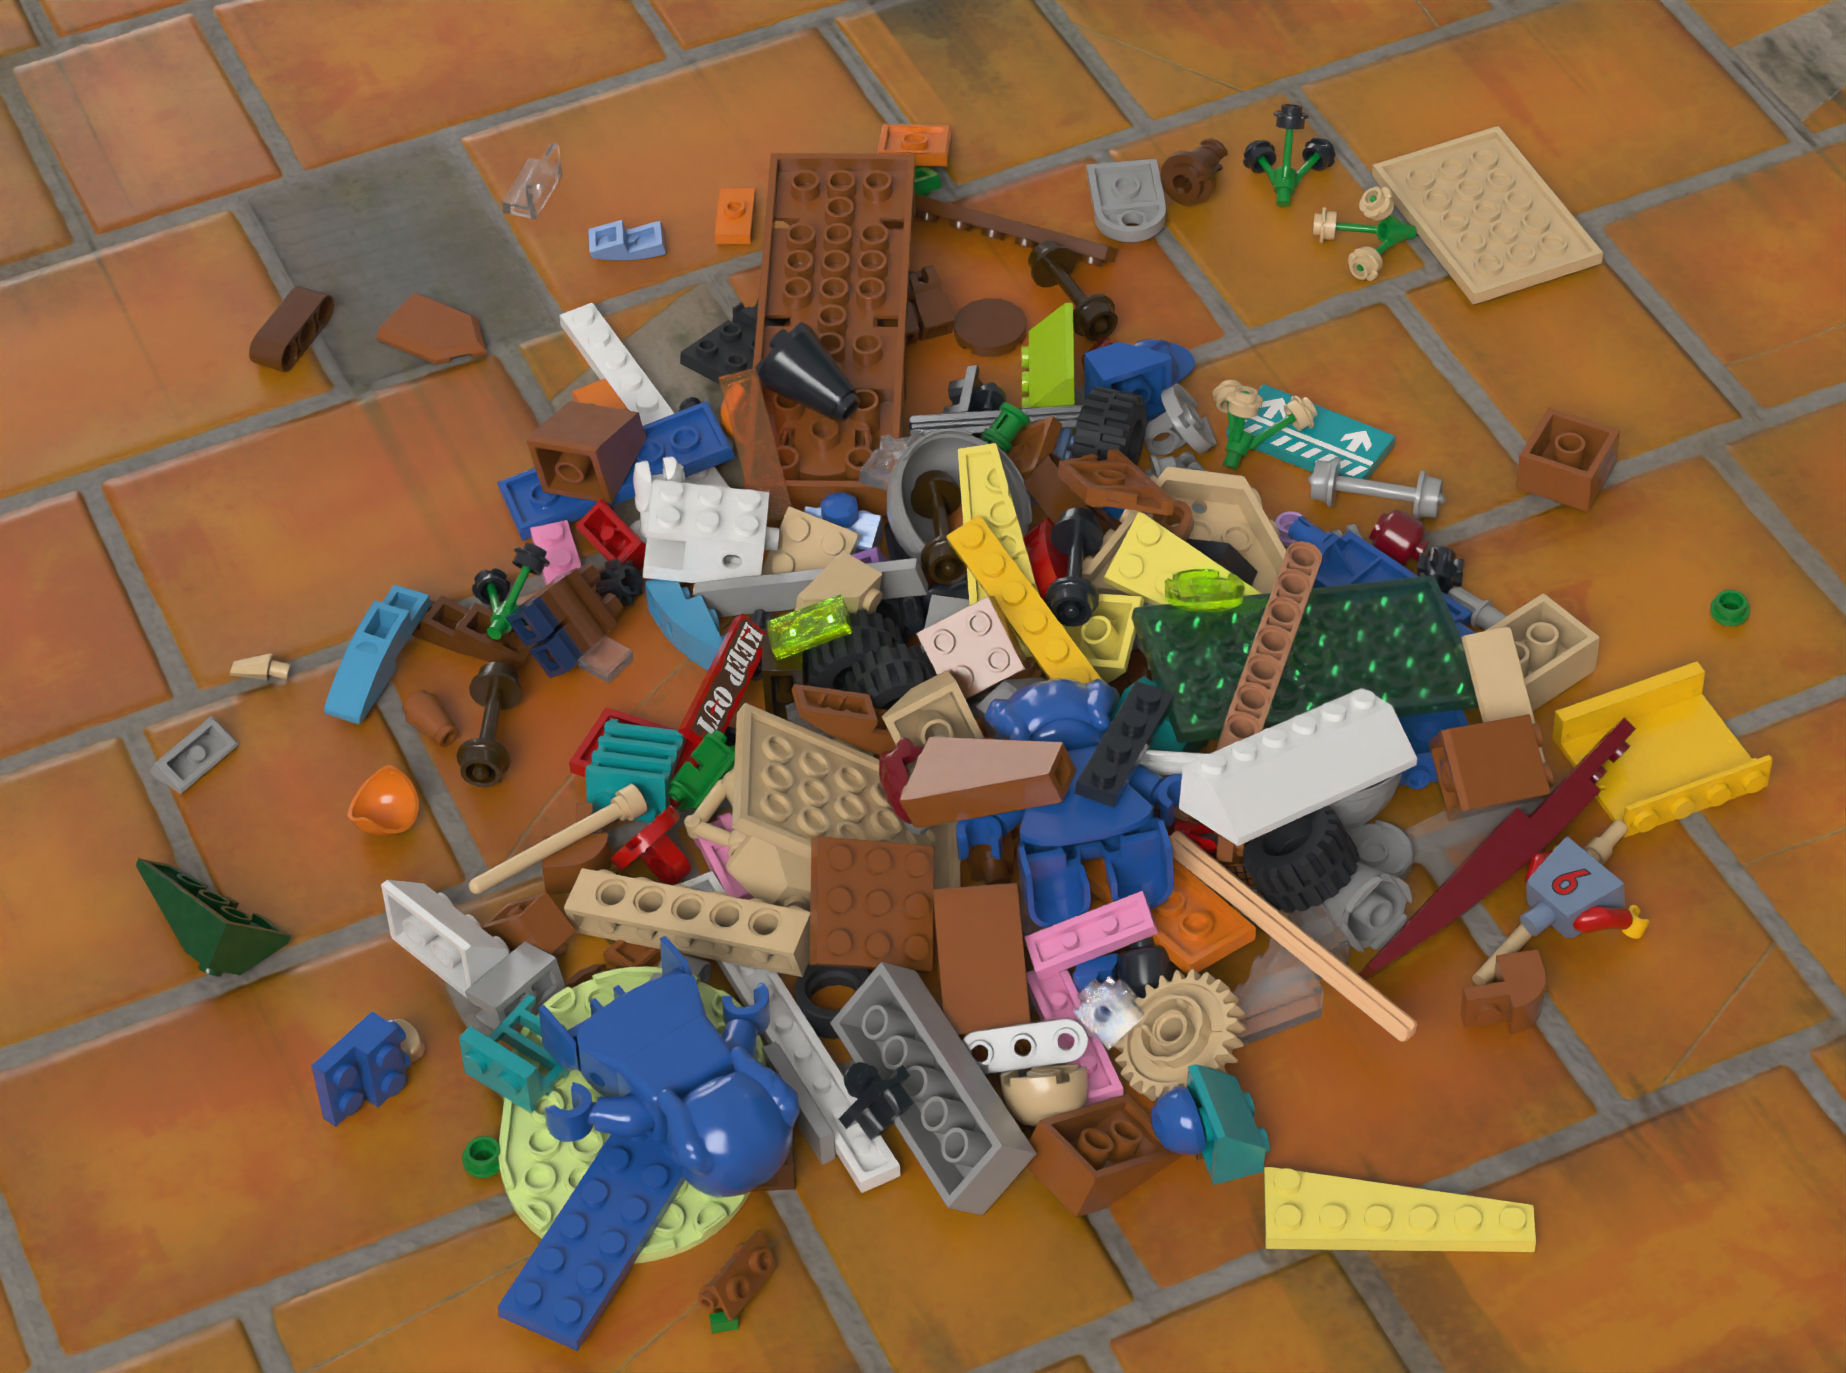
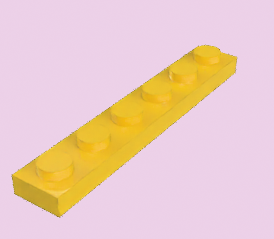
M980 515L946 536L951 547L987 596H995L1008 624L1049 679L1069 678L1084 684L1095 679H1101Z

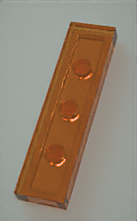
M756 368L718 377L747 489L769 492L767 523L781 520L784 518L788 507H792Z

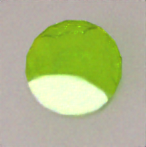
M1191 569L1177 572V574L1173 575V580L1167 578L1164 581L1165 601L1172 606L1185 610L1221 611L1239 606L1244 601V581L1235 574H1228V579L1219 577V571L1213 569Z

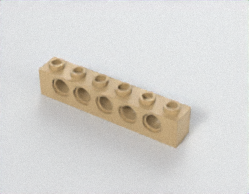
M582 868L563 908L576 933L616 941L620 939L627 943L661 949L660 938L666 936L682 954L803 977L810 960V912L798 906H777L756 898L746 900L730 897L720 891L709 893L691 889L683 884L668 885L654 882L646 877L631 878L616 875L609 870L595 871Z

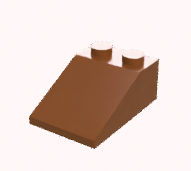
M1126 1094L1039 1120L1029 1140L1037 1154L1026 1167L1034 1174L1037 1180L1042 1182L1056 1196L1064 1208L1077 1218L1107 1208L1179 1159L1182 1154H1175L1173 1151L1164 1148L1152 1129L1151 1117Z

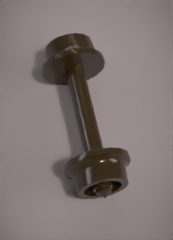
M1045 241L1036 246L1028 258L1031 277L1036 285L1041 287L1059 285L1074 303L1076 308L1073 310V331L1080 336H1085L1090 341H1100L1111 335L1118 324L1115 305L1111 298L1104 294H1095L1087 297L1071 278L1070 273L1075 266V255L1071 249L1061 246L1055 241Z
M930 470L924 472L916 479L910 497L913 510L921 517L932 519L935 538L929 541L921 551V563L924 569L930 573L931 578L937 583L944 585L954 584L964 579L967 575V567L951 547L946 537L950 534L947 516L955 512L961 504V490L959 485L952 480L951 476L944 471Z
M491 662L483 665L469 686L470 696L482 707H485L480 736L461 744L456 756L462 778L469 784L477 787H490L497 784L502 774L508 770L511 762L510 753L507 749L495 741L500 710H507L519 704L523 692L516 670L510 665L501 662Z

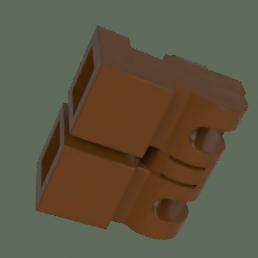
M934 266L924 267L918 272L910 271L906 345L915 343L917 336H919L920 341L952 333L956 318L946 292L942 290L941 282ZM877 319L879 327H898V319Z

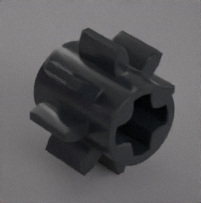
M1432 547L1427 556H1418L1417 576L1444 594H1448L1453 585L1457 587L1462 586L1464 559H1457L1455 552L1447 547Z
M619 559L605 562L606 569L598 571L601 580L596 584V593L601 597L607 593L616 595L623 607L633 605V597L643 594L641 590L643 575L638 569L633 567V561L631 560L620 563Z

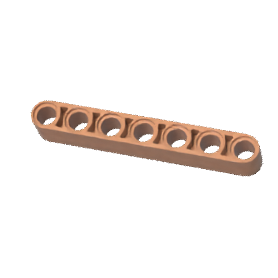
M1294 542L1287 548L1225 719L1217 750L1257 734L1264 728L1322 561L1320 550L1309 542Z

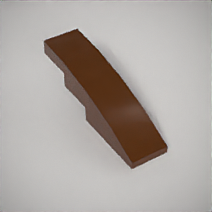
M442 595L436 602L430 600L431 606L411 634L460 654L516 667H523L532 655L529 650L538 643L526 646L514 629L509 633L503 634L499 640L492 639L487 634V629L491 625L490 619L493 611L477 603L469 610Z

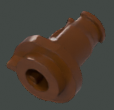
M1212 138L1204 139L1200 142V147L1192 151L1176 152L1164 162L1160 174L1161 182L1166 193L1174 201L1184 206H1193L1206 202L1211 197L1216 187L1215 174L1223 169L1219 162L1224 156L1228 155L1227 149L1218 140Z

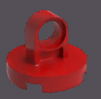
M669 805L654 818L655 820L651 821L610 858V861L619 871H622L639 856L663 883L668 885L678 884L690 873L691 865L686 856L665 832L682 816L672 805Z

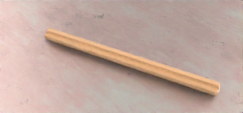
M1175 831L1169 836L1173 857L1400 1042H1406L1410 1037L1414 1036L1418 1024L1402 1009L1181 831Z

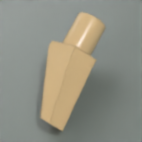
M265 654L234 661L229 675L266 681L268 675L287 680L291 664L272 660V654Z

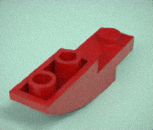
M1046 517L1023 537L1039 596L1045 603L1046 592L1050 584L1059 578L1066 577L1068 555L1059 552L1051 541V530L1054 523L1049 517Z

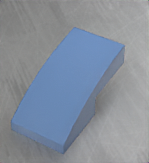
M619 220L588 229L589 250L592 258L603 260H638L667 254L665 230L661 221L626 230L623 221Z

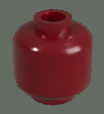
M1398 509L1391 511L1389 515L1383 512L1368 538L1373 541L1372 546L1402 566L1407 565L1411 559L1418 562V556L1423 555L1429 544V541L1423 539L1426 532L1425 524Z

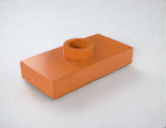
M720 188L714 233L715 244H751L756 201L755 188Z

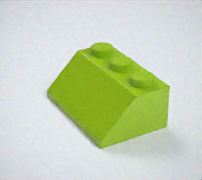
M1064 303L1029 330V346H1021L1022 369L1029 368V371L1022 372V394H1029V397H1022V408L1075 405L1073 303Z

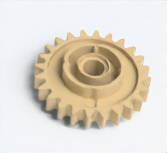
M1191 969L1187 977H1185L1179 970H1176L1171 982L1162 975L1159 977L1158 988L1154 989L1148 984L1145 986V998L1142 999L1134 996L1132 999L1136 1005L1135 1010H1128L1123 1014L1128 1019V1023L1118 1026L1116 1029L1124 1036L1123 1039L1114 1043V1047L1122 1053L1115 1059L1116 1063L1123 1068L1120 1073L1121 1076L1129 1081V1085L1138 1093L1145 1095L1154 1102L1174 1086H1185L1187 1088L1188 1066L1198 1064L1227 1074L1224 1068L1225 1064L1237 1063L1238 1061L1232 1054L1233 1049L1244 1046V1043L1236 1036L1246 1030V1026L1238 1020L1245 1012L1237 1005L1239 998L1220 979L1216 980L1208 972L1201 976L1194 969Z

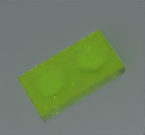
M841 594L766 622L771 649L777 660L852 633L847 605Z

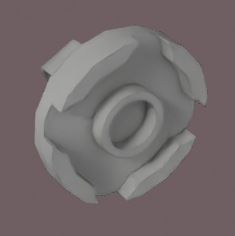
M1176 383L1164 389L1161 393V398L1166 412L1146 425L1144 440L1147 449L1153 455L1163 456L1188 443L1199 454H1205L1211 447L1217 444V439L1207 417L1201 419L1199 413L1194 408L1198 403L1180 384ZM1160 433H1170L1169 437L1163 441H1153V438Z

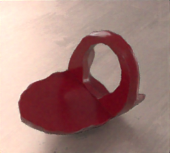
M903 737L897 743L896 749L883 752L880 755L879 778L886 800L896 816L905 823L912 824L905 809L902 807L900 798L902 789L907 785L910 777L905 766L916 761L924 747H918L908 738Z

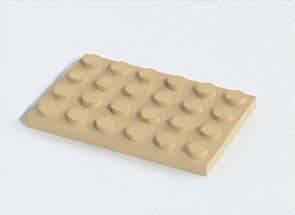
M1499 126L1373 165V178L1381 188L1387 187L1390 189L1395 206L1409 224L1416 227L1417 234L1473 305L1602 263V250Z
M743 704L737 712L733 829L808 860H811V839L817 836L934 846L933 889L960 887V860L958 859L956 825L958 823L929 826L923 835L922 833L917 835L911 832L905 826L904 821L896 816L886 800L879 778V759L752 705Z

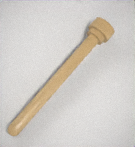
M633 784L618 790L615 793V797L611 799L610 805L473 878L469 883L470 891L474 894H481L617 819L622 821L629 819L632 821L647 812L646 802L642 794Z

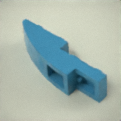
M659 579L645 581L647 607L656 625L681 653L702 668L709 670L726 636H720L718 632L720 631V625L715 610L713 608L707 609L701 595L691 598L688 588L680 587L679 583L681 582Z
M393 585L382 603L374 600L356 630L337 670L324 707L325 714L359 725L362 723L396 672L395 658L431 606L429 595Z

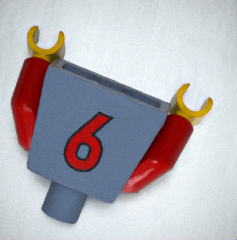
M1568 836L1559 845H1555L1553 851L1536 853L1531 857L1525 877L1527 903L1530 909L1520 916L1522 925L1531 935L1537 936L1551 925L1565 938H1574L1581 933L1607 929H1619L1625 935L1634 939L1642 937L1650 920L1638 917L1641 910L1637 905H1631L1629 909H1623L1625 908L1624 883Z

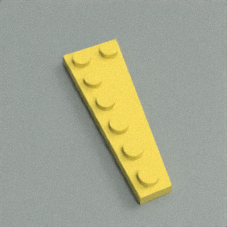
M993 443L958 449L963 525L980 515L1039 594L997 444ZM967 568L969 604L972 605L987 597V594ZM1011 628L1025 657H1032L1030 652L1027 650V648L1024 646V644L1021 642V640L1018 638V636Z
M1138 512L1104 576V583L1131 596H1142L1144 602L1156 605L1176 617H1179L1182 610L1187 608L1229 621L1228 641L1248 651L1251 650L1269 600L1262 593L1141 512ZM1301 621L1285 668L1320 684L1337 651L1338 645Z
M1264 1167L1265 1249L1535 1252L1534 1206L1530 1204L1295 1171L1290 1168Z

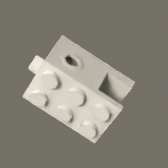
M653 480L643 578L699 583L761 576L764 550L777 551L779 528L766 527L769 492Z

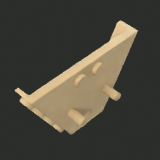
M1169 466L1166 467L1158 478L1153 475L1150 479L1173 500L1185 502L1190 507L1194 519V527L1189 539L1229 543L1258 571L1251 587L1267 598H1270L1286 549L1280 540V533L1276 523L1273 520H1269L1266 516L1258 491L1255 488L1251 489L1245 476ZM1201 504L1205 507L1206 512L1196 513L1193 511L1192 506ZM1125 509L1119 520L1122 524L1116 531L1109 529L1106 532L1098 554L1094 558L1089 555L1083 561L1082 578L1096 586L1099 594L1129 596V594L1104 583V576L1138 512L1141 511ZM1141 512L1150 518L1153 516V513ZM1178 523L1173 524V525H1171V527H1175V526H1177V525H1179V524H1178ZM1313 589L1301 620L1304 622H1309L1316 604Z

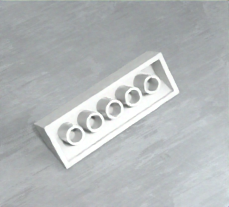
M1361 688L1183 765L1179 809L1239 846L1412 768L1417 764V757L1392 705L1375 696L1373 692Z

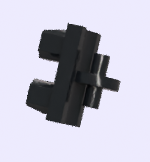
M978 365L968 366L964 379L949 382L948 394L953 405L944 407L943 413L1000 410L999 408L1002 403H1006V394L996 383L990 382L985 385L980 381ZM972 434V436L980 438L982 434Z
M861 1062L853 1064L845 1072L843 1079L847 1092L850 1096L857 1098L839 1118L845 1129L858 1123L868 1138L873 1140L889 1130L895 1123L893 1120L906 1112L914 1104V1101L902 1087V1084L911 1076L903 1065L898 1067L886 1080H881L878 1070L874 1066Z

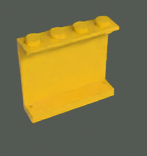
M1698 661L1555 711L1552 738L1573 767L1624 717L1636 728L1625 740L1630 745L1628 750L1614 763L1608 759L1602 765L1607 772L1595 783L1601 790L1595 798L1613 822L1620 820L1627 826L1628 831L1623 836L1624 838L1639 832H1648L1656 826L1675 819H1684L1692 813L1711 806H1720L1728 800L1747 793H1756L1768 786L1772 765L1771 756L1767 755L1759 759H1752L1702 694L1705 670Z

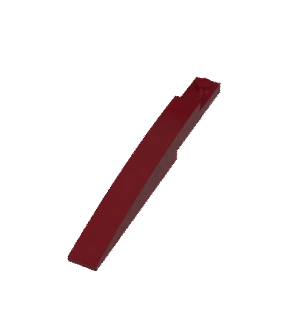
M1624 717L1600 739L1529 816L1517 807L1505 817L1366 964L1358 975L1364 980H1368L1417 949L1477 905L1525 865L1534 854L1541 851L1601 792L1595 783L1607 772L1602 765L1608 759L1614 763L1628 750L1630 745L1625 740L1636 728Z

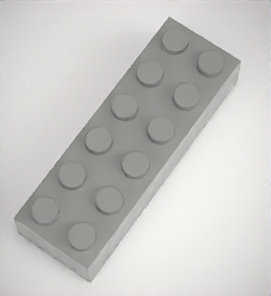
M881 962L830 1024L855 1063L861 1062L874 1066L878 1070L881 1080H886L898 1067L902 1065L911 1076L902 1084V1087L914 1101V1104L902 1115L893 1120L894 1124L947 1207L984 1215L1037 1153L917 972Z

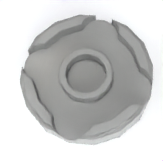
M1375 820V824H1363L1346 830L1357 847L1359 863L1394 874L1403 881L1411 872L1413 852L1410 838L1400 828L1385 821Z

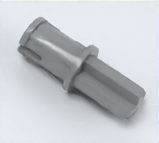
M1461 587L1452 588L1448 592L1447 596L1473 612L1471 625L1476 629L1481 627L1487 630L1508 616L1494 608L1492 601H1482Z

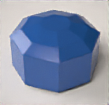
M845 492L831 493L820 502L822 519L843 528H849L859 519L856 497Z

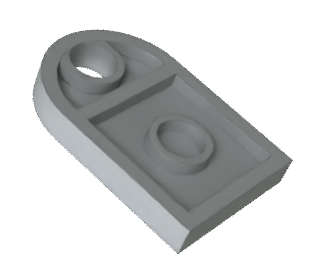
M1157 159L1086 165V176L1094 220L1102 234L1121 242H1139L1152 238L1163 229L1166 222V203ZM1136 223V224H1139V225H1138V226H1127L1126 224Z

